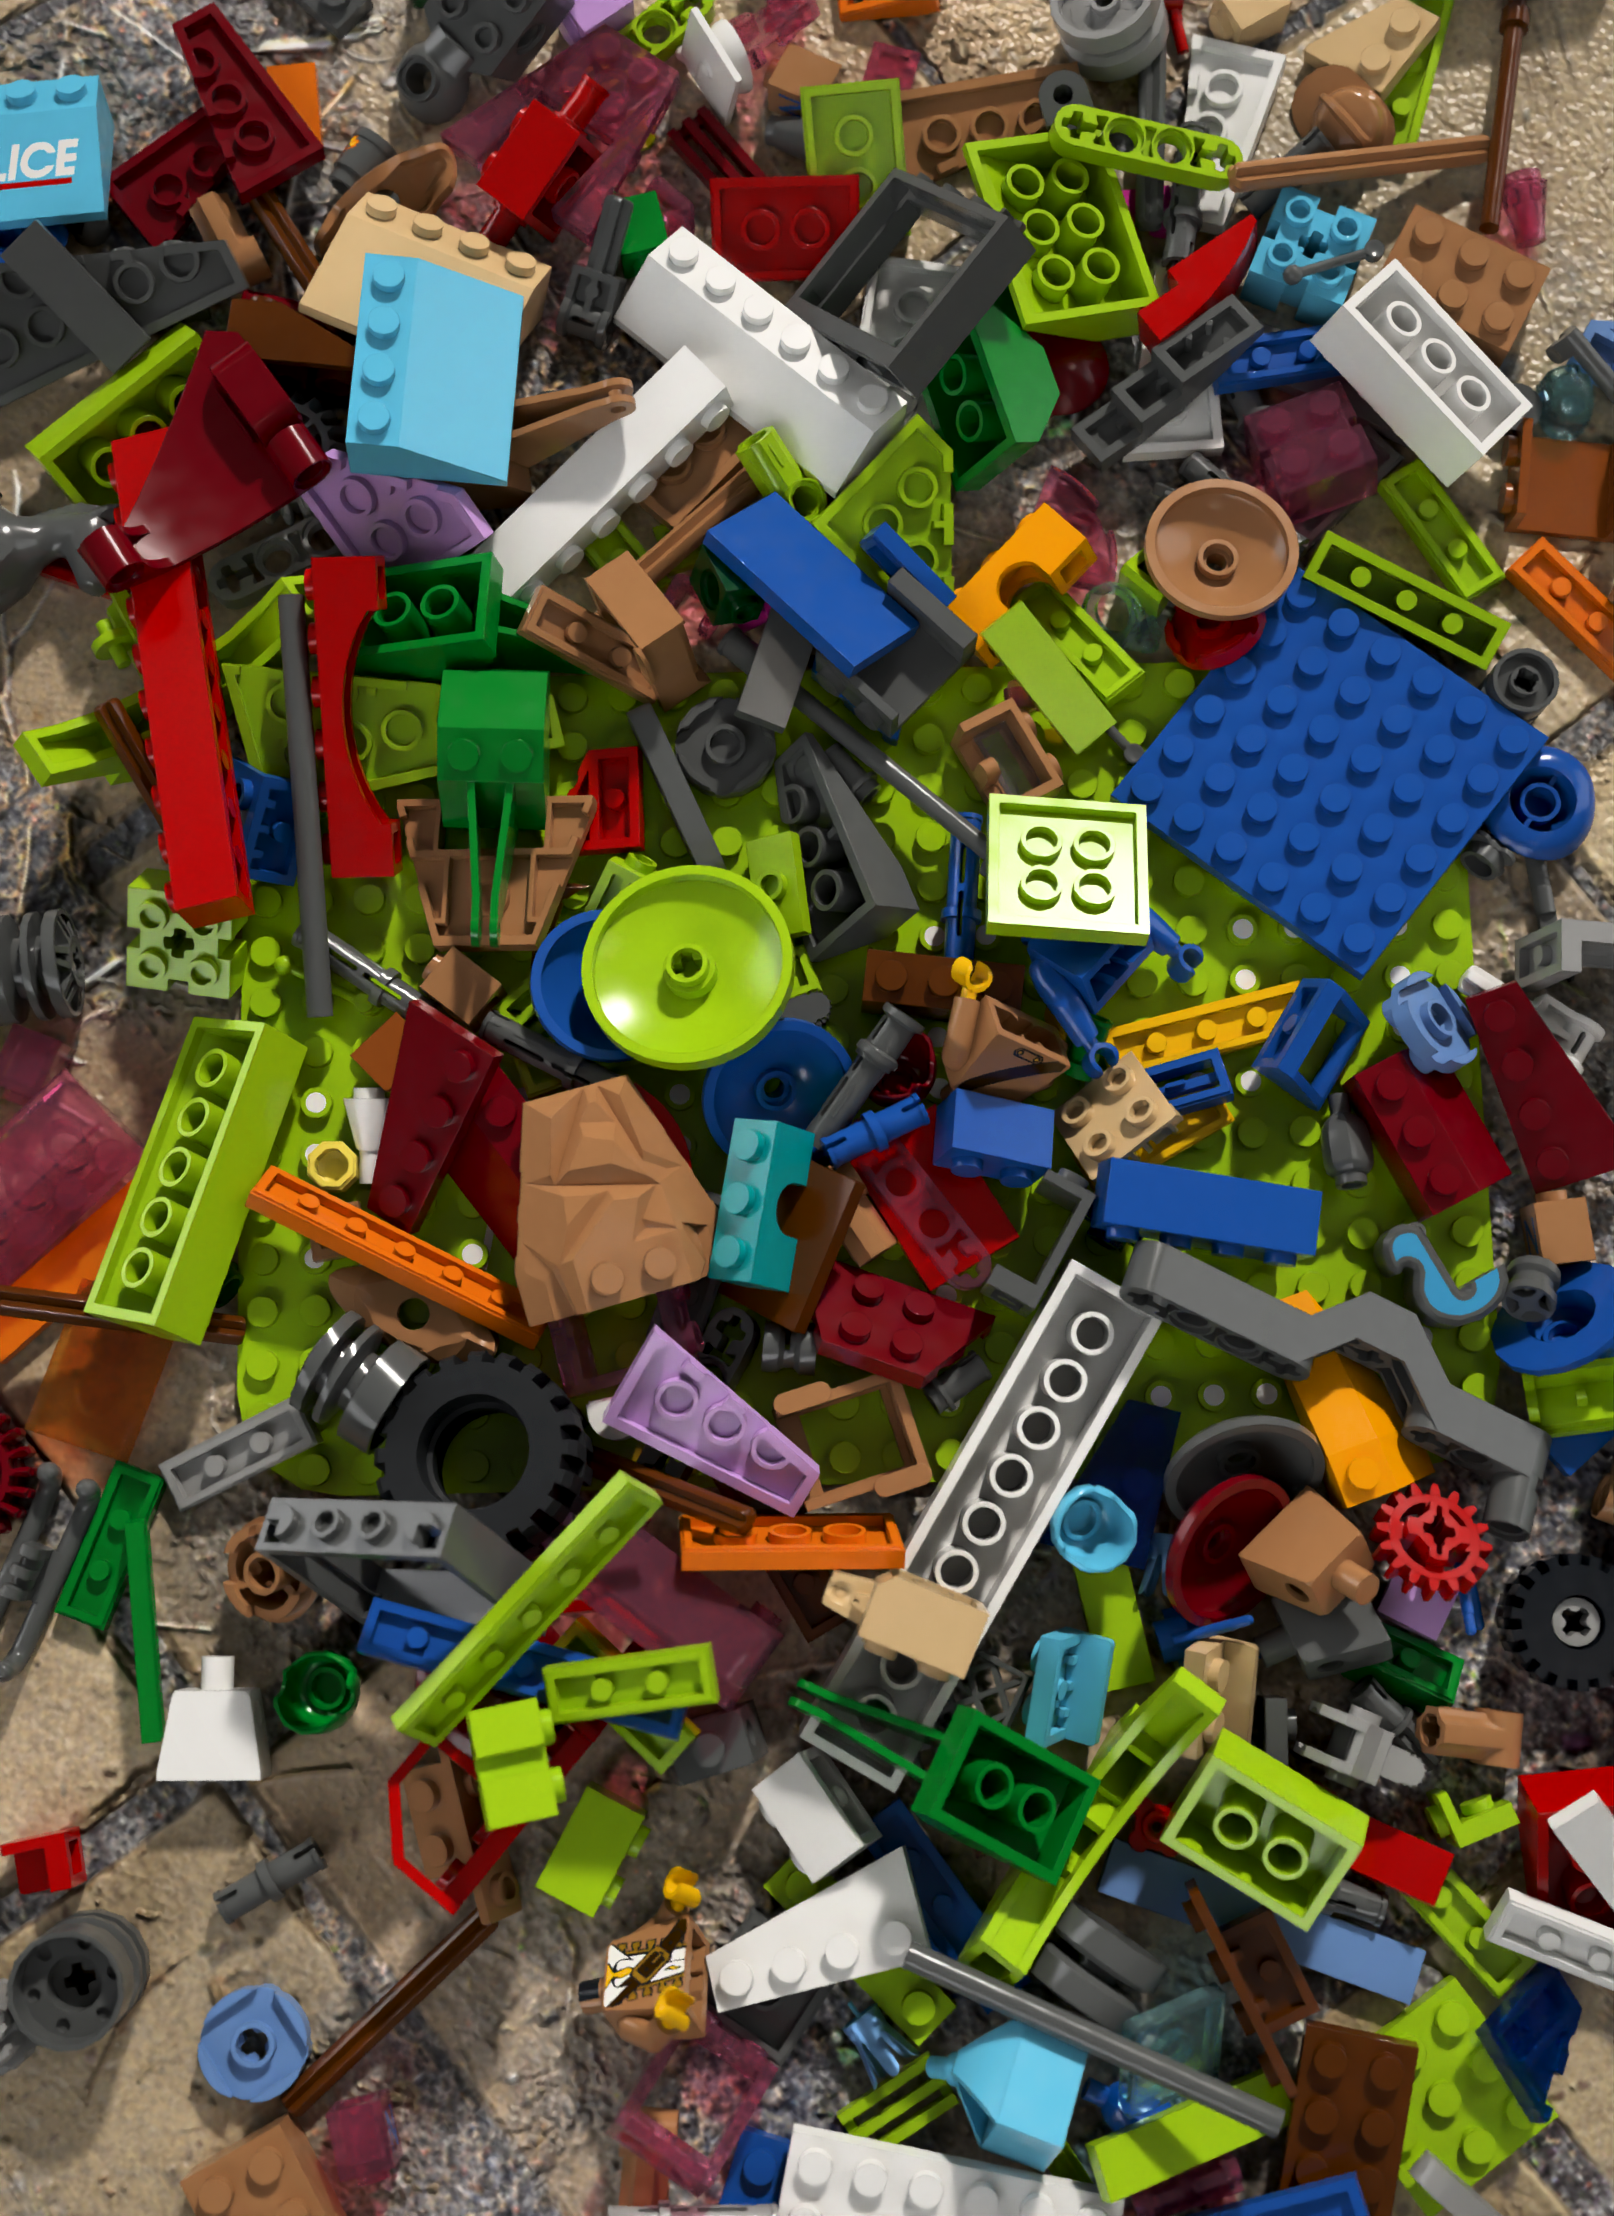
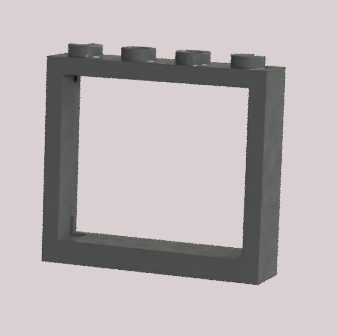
M895 167L786 303L785 307L872 375L917 399L1035 253L1036 249L1023 234L1027 229L1025 224L1014 219L1006 208H1002L998 212L976 195H973L971 199L965 198L961 192L948 183L940 187L922 172L914 176ZM920 216H924L979 241L978 246L896 348L840 319L843 312Z
M272 1497L254 1549L363 1625L365 1624L373 1597L477 1624L533 1564L458 1503ZM430 1536H439L436 1549H426ZM370 1559L438 1562L449 1571L381 1568ZM547 1629L540 1636L545 1637Z

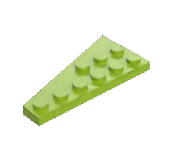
M222 663L221 666L248 763L263 773L290 778L283 668ZM310 671V683L313 676H318V671ZM354 675L352 691L354 735L360 761L372 791L437 776V722L441 683ZM550 693V749L565 746V741L554 697ZM312 703L315 740L316 729H322L321 708H315ZM316 757L317 784L319 786L320 781H325L324 760L318 761Z

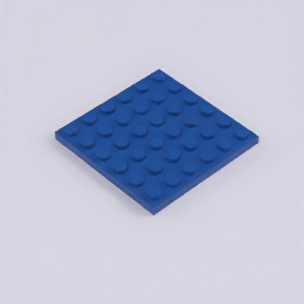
M1297 566L1294 578L1285 594L1272 607L1265 610L1266 624L1261 638L1248 653L1232 664L1210 670L1112 792L1110 802L1146 805L1147 829L1361 981L1541 751L1549 737L1350 601L1302 578L1305 571Z

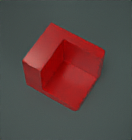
M79 1826L14 1839L0 1845L1 1857L14 1854L18 1886L21 1894H30L49 1889L51 1893L74 1888L87 1881Z

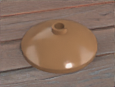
M1205 479L1178 488L1164 498L1157 506L1149 520L1145 533L1144 557L1148 572L1156 587L1177 607L1205 619L1234 621L1262 613L1280 600L1289 588L1296 573L1299 561V543L1290 518L1283 508L1269 495L1256 487L1239 481ZM1211 563L1217 564L1222 570H1213L1207 565Z

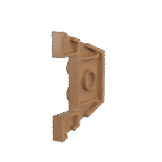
M547 796L544 846L542 848L514 849L501 923L499 948H490L489 941L490 901L497 848L480 849L483 911L481 947H471L472 889L470 849H444L446 827H443L440 798L397 799L396 807L399 818L403 821L407 837L405 841L409 856L413 860L419 882L418 890L433 946L439 952H448L452 946L460 952L537 951L547 936L596 814L597 801L594 796Z

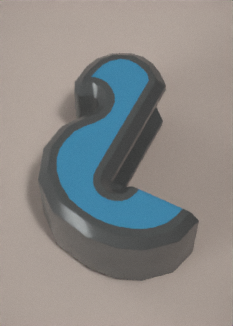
M1410 1224L1395 1226L1381 1234L1374 1244L1373 1258L1380 1274L1385 1278H1391L1403 1272V1298L1409 1311L1417 1314L1419 1320L1426 1326L1449 1330L1480 1320L1494 1311L1504 1299L1509 1281L1504 1264L1484 1272L1457 1288L1424 1231L1419 1226Z

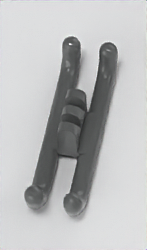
M44 1462L37 1468V1477L40 1480L39 1487L0 1571V1623L11 1600L33 1601L10 1651L0 1661V1682L2 1683L9 1682L17 1677L29 1661L74 1564L101 1498V1488L96 1481L89 1478L79 1481L76 1485V1494L79 1497L57 1549L55 1550L39 1543V1537L54 1507L62 1485V1470L53 1462Z

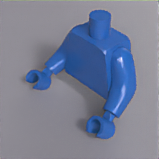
M1150 907V935L1146 946L1021 937V942L1027 946V952L1032 962L1029 966V974L1040 998L1062 1026L1076 1047L1083 1046L1086 1053L1082 1059V1068L1091 1078L1098 1079L1103 1075L1102 1068L1095 1061V1054L1102 1055L1107 1063L1114 1067L1118 1063L1119 1052L1110 1043H1099L1096 1038L1099 1032L1090 1013L1096 1015L1152 951L1160 956L1168 954L1171 957L1167 961V972L1174 981L1179 983L1188 982L1195 975L1193 968H1196L1203 962L1204 955L1202 949L1195 944L1189 943L1181 946L1178 943L1180 936Z

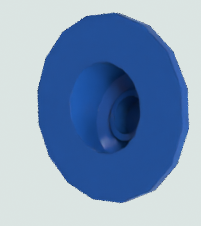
M1593 1262L1559 1266L1561 1282L1556 1292V1311L1552 1317L1545 1321L1526 1322L1516 1319L1508 1314L1502 1306L1497 1313V1319L1494 1321L1491 1339L1498 1358L1515 1372L1544 1376L1566 1373L1595 1359L1614 1357V1267Z

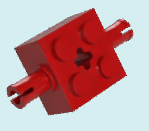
M585 73L560 112L557 110L552 112L535 98L528 108L521 109L512 120L510 135L500 150L491 153L484 162L481 169L482 177L476 185L494 198L492 204L496 207L479 231V234L487 237L490 242L506 248L519 227L525 228L529 225L553 243L609 160L586 138L587 134L584 131L605 99H608L610 93Z

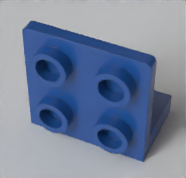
M232 754L250 879L294 887L297 867L290 778L263 773Z

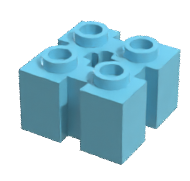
M1293 187L1282 188L1264 236L1261 238L1248 270L1239 299L1276 312L1279 302L1298 308L1294 320L1310 326L1324 325L1343 305L1360 261L1302 277V280L1296 285L1285 283L1283 271L1289 265L1295 264L1303 267L1364 249L1377 219L1341 205L1335 216L1317 209L1320 197Z

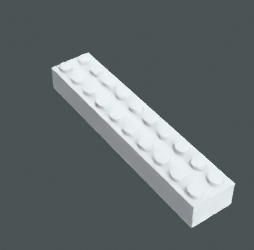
M1074 1259L1066 1260L903 1544L905 1548V1569L902 1570L983 1603L990 1615L978 1646L1163 1322L1126 1303L1120 1297V1286ZM855 1628L822 1688L932 1728L960 1677L951 1674L948 1682H943L916 1669L918 1664L914 1662V1659L899 1652L895 1660H889L863 1648L865 1642L862 1641V1637L857 1636ZM817 1698L812 1703L813 1706L831 1714L911 1763L923 1745V1742L839 1710ZM807 1715L799 1726L800 1738L893 1793L897 1791L906 1775L831 1727Z

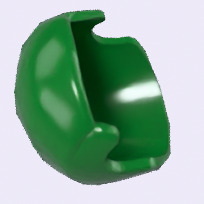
M332 1650L309 1651L292 1662L290 1666L283 1669L280 1691L273 1698L274 1708L283 1726L300 1735L328 1734L345 1725L353 1716L359 1702L361 1681L357 1674V1669L348 1658Z

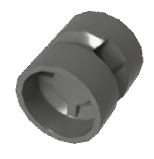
M1530 648L1515 649L1505 654L1477 689L1531 725L1556 697L1560 685L1559 674L1552 660L1542 652Z

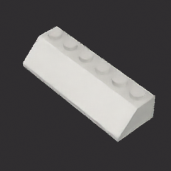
M683 226L647 256L614 315V324L665 364L685 345L727 387L734 403L730 408L729 415L753 434L765 427L773 426L802 473L808 478L818 481L824 491L834 499L904 426L908 403L906 400Z

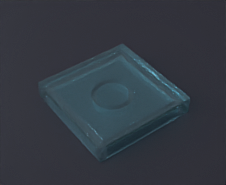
M1215 1982L1209 1983L1124 2021L1123 2037L1218 2079L1226 1993ZM1120 2068L1118 2107L1128 2120L1181 2096Z

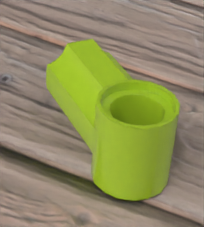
M773 426L761 429L737 446L738 450L735 454L763 498L773 492H777L794 508V496L796 511L810 524L826 509L827 498L823 487L818 481L812 478H805Z

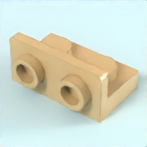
M1216 1635L1198 1640L1185 1649L1184 1668L1201 1679L1227 1701L1220 1715L1182 1753L1181 1757L1198 1760L1209 1750L1222 1727L1251 1744L1259 1660V1646L1257 1644Z

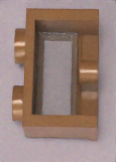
M1013 697L959 723L950 745L986 806L989 793L1056 798L1064 785L1062 782L1063 773L1057 759L1051 753H1045L1036 738L1037 729L1032 717L1026 710L1020 711Z

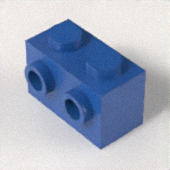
M956 1088L936 1109L932 1165L948 1168L952 1174L960 1177L985 1176L999 1179L1002 1185L1010 1188L1031 1186L1048 1169H1052L1055 1110Z

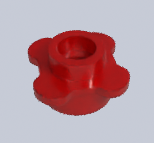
M1147 1797L1143 1799L1133 1812L1132 1832L1128 1836V1843L1134 1851L1158 1850L1166 1857H1174L1178 1854L1177 1851L1159 1841L1170 1810L1175 1802L1160 1805L1152 1803ZM1154 1822L1161 1824L1162 1828L1158 1833L1152 1830Z

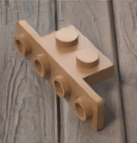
M439 1749L441 1761L415 1767L403 1780L425 1875L429 1880L439 1878L456 1857L464 1864L479 1847L471 1838L484 1823L477 1781ZM508 1848L473 1890L480 1921L483 1925L495 1923L522 1910L519 1884L514 1875Z

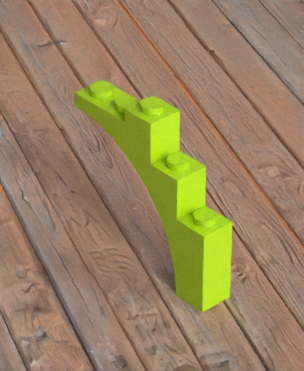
M304 575L280 577L265 596L244 617L215 641L226 719L230 717L234 709L221 666L222 663L283 668L278 596L283 594L304 595L307 630L308 624L315 622L314 602L308 601L305 596ZM139 691L120 701L145 742V738L151 736L149 721L145 719L141 711L138 699ZM94 712L56 725L22 732L13 744L41 787L104 776L110 785L133 782L97 721Z
M1180 1666L1140 1706L1136 1703L1110 1728L1086 1771L1088 1774L1101 1780V1784L1057 1885L1054 1886L1036 1879L1010 1866L956 1961L1011 1986H1014L1028 1972L1068 1903L1116 1834L1173 1763L1220 1715L1227 1700L1207 1686L1201 1679L1194 1676L1183 1666Z

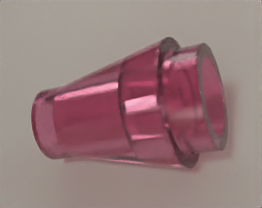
M1539 168L1516 170L1506 174L1502 207L1515 236L1516 247L1520 249L1534 247L1547 240L1545 221L1548 180L1542 178Z

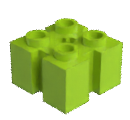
M146 868L128 886L127 927L140 928V933L127 946L126 986L168 991L179 980L188 982V994L230 999L244 980L248 940L236 939L235 935L248 922V916L193 929L178 913H173L168 906L164 885L165 882L170 881L169 871Z
M537 1697L467 1712L465 1720L486 1832L559 1815L557 1804L567 1801L561 1767L550 1768L546 1753V1746H551L556 1742L550 1709L539 1710Z

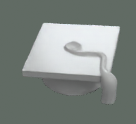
M696 6L690 9L683 44L677 47L676 57L685 64L720 122L725 127L731 123L738 94L750 93L753 89L751 65L741 39L733 26L727 20L720 19L710 28Z

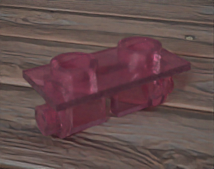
M1232 2151L1132 2194L1130 2198L1136 2216H1171L1244 2191L1241 2182L1243 2176L1236 2157H1233Z

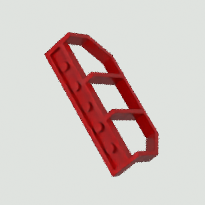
M614 1597L573 1600L559 1615L608 1611L645 1642L642 1645L637 1639H634L622 1654L672 1647ZM596 1719L568 1723L574 1730L564 1724L555 1735L556 1742L551 1746H546V1753L551 1756L548 1761L549 1767L560 1766L564 1779L591 1744L600 1736V1733L608 1725L607 1722ZM445 1738L437 1748L477 1781L473 1761ZM420 1741L387 1781L392 1863L454 1916L464 1901L529 1822L486 1832L485 1824L483 1823L471 1838L479 1845L476 1851L465 1864L456 1857L434 1884L404 1857L400 1784L432 1747Z

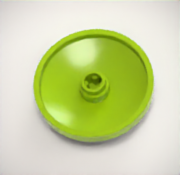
M682 865L648 874L628 885L610 900L595 920L588 934L582 956L581 976L585 998L595 1020L608 1039L620 1050L634 1059L654 1067L678 1071L698 1070L721 1065L737 1058L757 1045L771 1031L783 1014L790 999L795 979L796 961L794 946L784 917L773 900L759 886L747 878L726 869L705 865Z

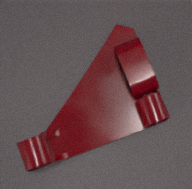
M205 331L173 419L125 525L120 526L118 523L100 527L89 534L82 541L79 549H77L101 585L109 593H118L156 578L218 547L316 486L329 474L332 468L331 460L303 424L304 420L289 396L248 341H244L238 332Z

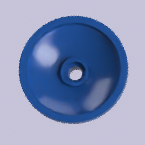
M603 909L591 910L563 921L541 943L535 955L530 973L532 1005L538 1020L546 1032L559 1045L571 1053L596 1062L619 1063L631 1061L634 1058L620 1050L601 1030L585 998L581 976L584 946L595 920Z
M781 1017L771 1031L746 1053L721 1065L707 1069L702 1086V1110L710 1134L718 1146L729 1155L735 1118L779 1121L806 1130L838 1082L852 1065L850 1056L840 1042L822 1027L802 1019ZM772 1078L780 1080V1084L775 1091H764V1086L768 1080ZM813 1146L811 1160L817 1162L825 1154Z

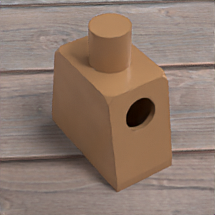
M1308 1485L1238 1554L1254 1588L1319 1616L1329 1614L1345 1597L1350 1598L1359 1605H1366L1372 1601L1379 1589V1578L1370 1572L1373 1569L1374 1560L1362 1533Z

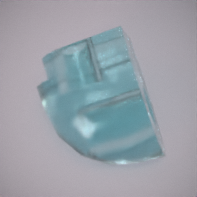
M1576 364L1560 366L1547 372L1536 386L1537 393L1542 401V414L1538 420L1539 424L1550 438L1576 439L1585 431L1593 414L1594 394L1591 378L1588 374L1582 373L1581 366Z

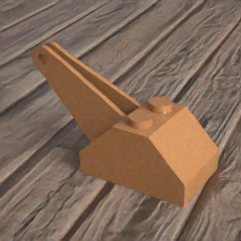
M614 377L581 387L515 399L507 487L449 481L442 482L464 488L478 510L520 507L532 495L530 467L594 433L598 429L630 415L636 410L635 398L631 396L634 392L633 382L628 378Z

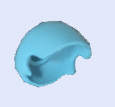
M1084 1484L1075 1486L1064 1494L1049 1521L1051 1542L1066 1561L1086 1573L1111 1572L1128 1560L1137 1544V1519L1134 1512L1116 1494L1100 1485Z

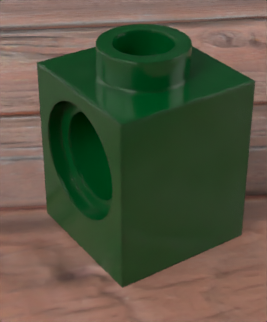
M702 544L689 581L712 626L731 623L743 624L752 620H758L765 601Z

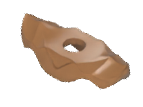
M442 142L429 143L401 152L363 175L340 197L325 218L314 240L316 254L323 259L347 213L367 192L375 194L383 189L391 190L397 194L399 205L419 213L435 215L455 187L457 162L452 149Z
M363 1265L342 1267L329 1275V1289L337 1304L345 1313L353 1310L364 1317L366 1320L364 1330L374 1324L384 1331L381 1343L387 1347L400 1340L429 1358L431 1363L439 1364V1360L453 1355L466 1362L468 1361L470 1351H487L493 1357L497 1353L499 1347L497 1332ZM410 1299H421L428 1306L429 1319L420 1329H407L400 1321V1308Z

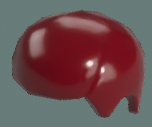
M925 1033L913 1036L897 1059L899 1064L895 1072L892 1071L890 1075L884 1074L869 1094L868 1098L879 1106L889 1107L910 1097L913 1093L920 1097V1101L928 1096L936 1081L937 1061L931 1038Z

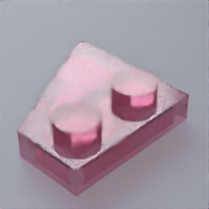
M767 0L768 5L756 13H742L728 21L741 39L751 69L757 70L767 63L763 52L765 47L777 41L779 47L786 46L796 37L800 30L807 27L821 15L815 0Z

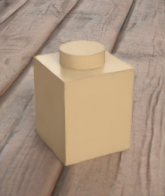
M1213 0L1209 15V26L1215 39L1253 47L1283 30L1292 2L1291 0Z

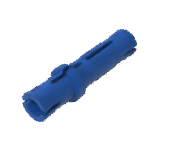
M958 812L981 831V825L983 824L982 815L973 812ZM952 834L950 835L947 901L946 907L941 909L940 921L945 924L944 957L959 958L964 956L967 959L974 960L976 925L982 922V911L977 908L980 857ZM966 848L965 880L962 883L963 850ZM963 899L962 934L959 936L960 904Z

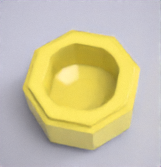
M322 1141L308 1155L307 1176L325 1192H346L359 1179V1157L343 1141Z

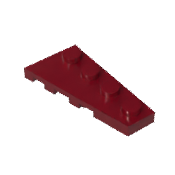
M214 2L172 24L176 42L242 205L326 159L324 146Z
M1514 980L1465 997L1535 1194L1551 1191L1613 1171L1614 1123L1584 1081L1582 1075L1560 1046L1518 982Z
M421 999L409 1001L367 1204V1208L391 1225L411 1235L419 1232L504 1056L502 1052Z

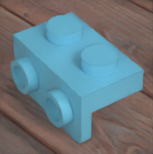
M1067 1626L1041 1635L1040 1640L1037 1641L1033 1648L1030 1661L1031 1670L1035 1672L1032 1693L1027 1696L1022 1710V1722L1026 1725L1025 1737L1043 1748L1063 1739L1087 1746H1094L1099 1743L1115 1647L1113 1639Z

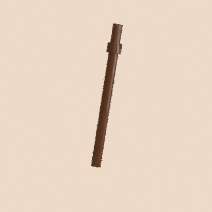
M1508 0L1507 5L1501 11L1499 32L1503 36L1479 222V231L1486 235L1497 233L1500 226L1523 36L1529 31L1531 16L1527 0Z

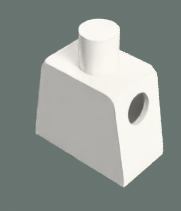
M202 1656L201 1688H183L173 1692L156 1772V1781H260L272 1775L262 1693L258 1687H234L235 1656Z

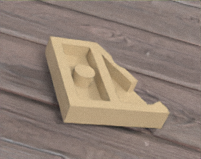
M1390 0L1308 44L1304 49V62L1316 69L1333 64L1349 67L1359 74L1384 101L1440 30V17L1409 0Z

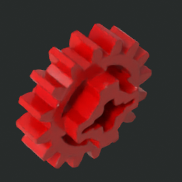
M1413 1483L1409 1485L1404 1494L1397 1490L1392 1492L1385 1504H1382L1374 1515L1373 1520L1376 1524L1369 1533V1539L1380 1544L1372 1554L1373 1560H1386L1389 1567L1383 1575L1386 1579L1394 1578L1397 1575L1403 1579L1401 1592L1407 1594L1414 1586L1421 1588L1423 1601L1429 1602L1433 1595L1439 1591L1445 1602L1453 1599L1458 1591L1466 1595L1477 1583V1580L1487 1571L1489 1564L1485 1559L1492 1552L1493 1545L1481 1541V1539L1489 1530V1527L1484 1523L1474 1524L1471 1519L1477 1511L1474 1505L1467 1506L1464 1509L1457 1505L1459 1501L1458 1492L1453 1491L1448 1498L1441 1497L1438 1484L1432 1483L1426 1493L1422 1494L1418 1485ZM1417 1514V1517L1408 1516V1515ZM1408 1516L1405 1522L1400 1521L1402 1518ZM1456 1562L1461 1563L1455 1569L1444 1571V1567L1452 1568Z

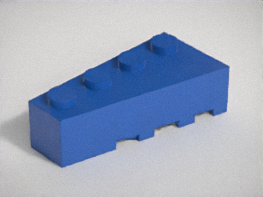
M1110 1157L1098 1163L1095 1186L1096 1197L1093 1202L1090 1227L1106 1230V1238L1110 1240L1138 1242L1139 1237L1159 1240L1180 1251H1190L1191 1247L1210 1250L1211 1255L1228 1259H1243L1245 1257L1263 1261L1267 1265L1293 1268L1296 1267V1261L1316 1255L1323 1191Z

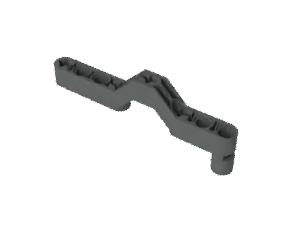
M1140 1240L1136 1242L1119 1291L1120 1297L1126 1303L1281 1379L1290 1381L1307 1380L1310 1376L1314 1359L1332 1351L1379 1373L1403 1423L1401 1435L1406 1440L1491 1481L1481 1523L1487 1524L1489 1527L1486 1533L1509 1542H1524L1530 1539L1539 1500L1536 1488H1539L1543 1483L1552 1437L1544 1430L1451 1385L1417 1314L1370 1291L1310 1315L1168 1244L1155 1240Z

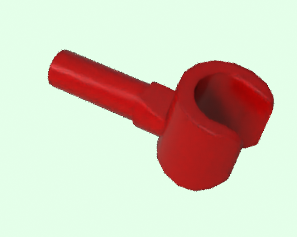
M1164 0L1167 14L1170 15V25L1177 54L1184 55L1189 52L1182 22L1184 0Z

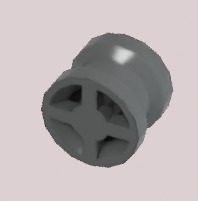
M1524 1255L1515 1258L1507 1267L1506 1272L1509 1281L1504 1299L1502 1300V1306L1508 1314L1516 1319L1526 1322L1545 1321L1552 1317L1556 1311V1292L1560 1287L1561 1271L1555 1263L1541 1256Z

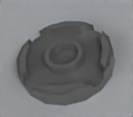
M723 696L708 698L692 707L679 723L675 740L676 758L687 782L702 794L720 799L742 797L757 789L772 771L777 754L775 733L773 730L735 717L734 713L740 698L736 697V700L732 698L723 699Z

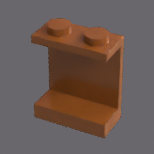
M1524 417L1514 433L1505 437L1501 452V465L1508 466L1507 482H1503L1498 497V512L1505 513L1503 532L1614 543V442L1611 445L1532 436L1534 418Z

